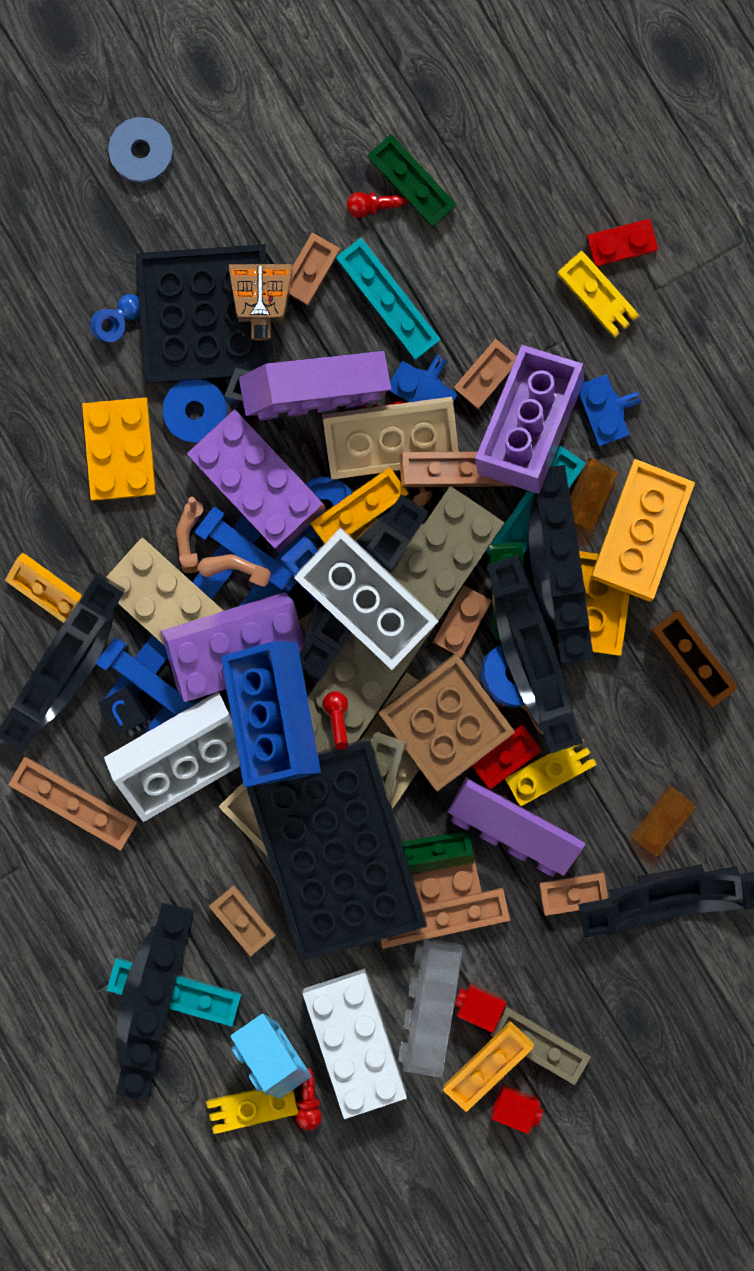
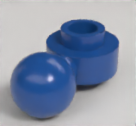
M126 294L119 299L117 310L101 309L92 316L90 322L93 336L103 342H114L120 339L125 331L124 320H134L140 316L139 297L134 294ZM104 320L108 322V329L106 331L102 329V322Z

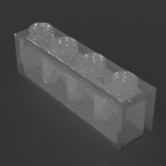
M424 939L422 946L416 945L413 964L419 965L417 978L411 977L408 997H414L412 1010L406 1009L403 1023V1029L409 1031L407 1043L400 1042L398 1062H403L404 1072L441 1078L443 1076L463 945L460 943Z

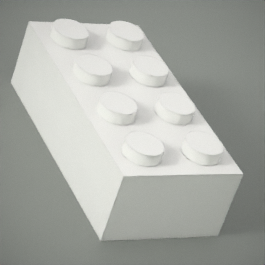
M341 527L294 577L391 670L438 622V619Z
M219 692L212 694L104 757L114 783L143 822L240 766L231 711Z
M364 968L304 988L303 996L344 1119L406 1099V1089L366 969Z

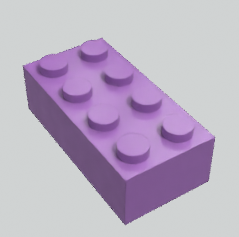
M521 345L475 458L478 475L537 494L540 493L584 382L583 363Z
M384 351L268 363L239 377L246 416L258 415L259 420L276 418L279 413L288 412L290 417L307 414L308 410L317 409L318 413H325L337 410V406L346 405L347 409H357L366 406V403L380 400L381 394L391 390Z
M235 409L187 453L192 461L278 553L283 551L310 526L309 523L327 510L318 497Z
M286 592L161 630L176 687L184 702L227 689L221 660L223 655L273 641L297 642L300 652L305 644L294 602Z

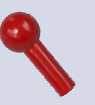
M333 691L324 697L322 707L324 712L331 717L335 748L342 750L348 747L344 714L348 710L349 703L343 693Z

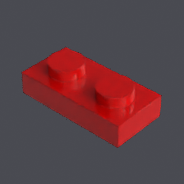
M650 219L587 235L590 253L596 267L658 251Z
M522 724L514 730V734L471 765L489 790L542 751Z

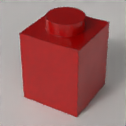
M469 982L467 989L460 988L453 1006L458 1008L456 1011L457 1017L493 1033L507 1002L505 998Z
M502 1083L490 1115L494 1121L529 1134L532 1126L537 1128L543 1114V1109L539 1108L541 1104L539 1098Z

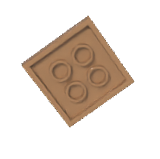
M456 653L377 712L394 736L407 742L406 752L436 791H439L515 733Z

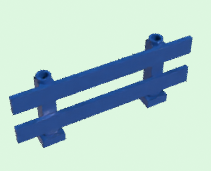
M214 506L195 531L206 542L212 537L221 544L212 557L236 555L248 562L268 569L271 573L268 584L264 587L255 584L240 606L280 594L283 591L289 594L298 581L281 561V558L303 537L309 539L315 547L318 544L301 533L273 559L254 545L261 534L244 515L232 528L223 521L226 515ZM228 569L211 577H204L199 573L193 580V583L209 598L213 599L235 569ZM154 635L150 637L135 658L125 651L129 645L119 637H115L96 661V664L104 670L110 671L113 667L122 674L105 698L131 684L138 697L144 690L163 705L142 735L199 703L204 697L184 702L178 690L156 674L168 659L165 645Z

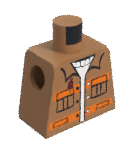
M229 264V273L239 322H251L252 340H271V322L285 321L293 276L292 264Z

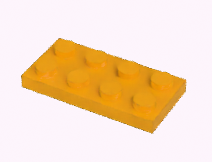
M634 459L590 579L652 602L695 482Z

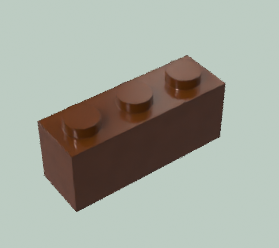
M679 609L671 612L648 630L707 708L715 707L738 689L737 685Z

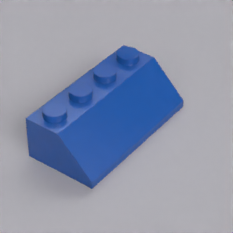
M273 641L221 656L244 787L293 780L321 773L297 642Z

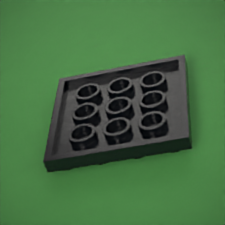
M265 244L136 253L145 384L232 378L235 368L252 371L264 364L274 363L272 327L271 340L259 341L251 339V322H239L237 318L229 273V264H267Z

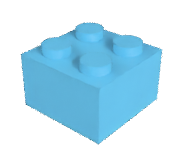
M262 1013L230 1036L235 1043L231 1047L232 1051L242 1064L246 1063L251 1069L252 1073L249 1074V1078L259 1092L263 1090L266 1095L270 1094L280 1099L312 1077L279 1023Z

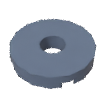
M143 117L128 119L116 127L110 137L108 149L111 163L119 175L130 182L143 184L151 182V180L161 177L166 173L172 163L174 151L170 135L166 129L153 119ZM144 142L150 146V152L145 158H136L132 154V149L137 143Z

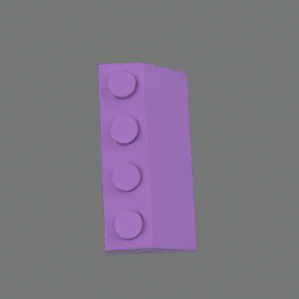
M467 777L448 809V813L453 815L451 822L466 830L469 829L470 825L481 830L480 838L497 846L499 841L510 846L508 853L522 861H526L527 857L539 862L537 869L552 877L555 876L556 872L564 876L586 844L577 837Z

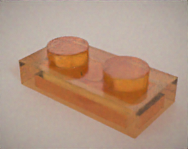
M588 458L571 495L574 524L589 531H593L618 474L617 471L596 459Z
M669 785L630 837L657 857L697 805Z

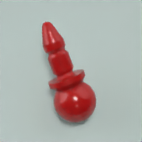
M355 192L347 199L346 207L353 217L363 218L369 213L377 215V208L380 210L390 209L391 207L398 208L409 202L405 197L399 195H392L391 197L379 196L376 198L375 192H371L369 195L364 192Z
M307 1068L312 1077L302 1083V1099L297 1101L299 1109L296 1115V1122L300 1128L310 1131L320 1125L322 1114L318 1108L320 1100L315 1099V1079L311 1069Z

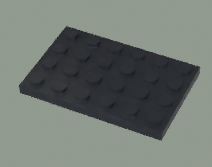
M371 738L349 743L348 747L342 750L332 748L318 752L321 773L293 780L246 787L301 961L425 928L428 924Z

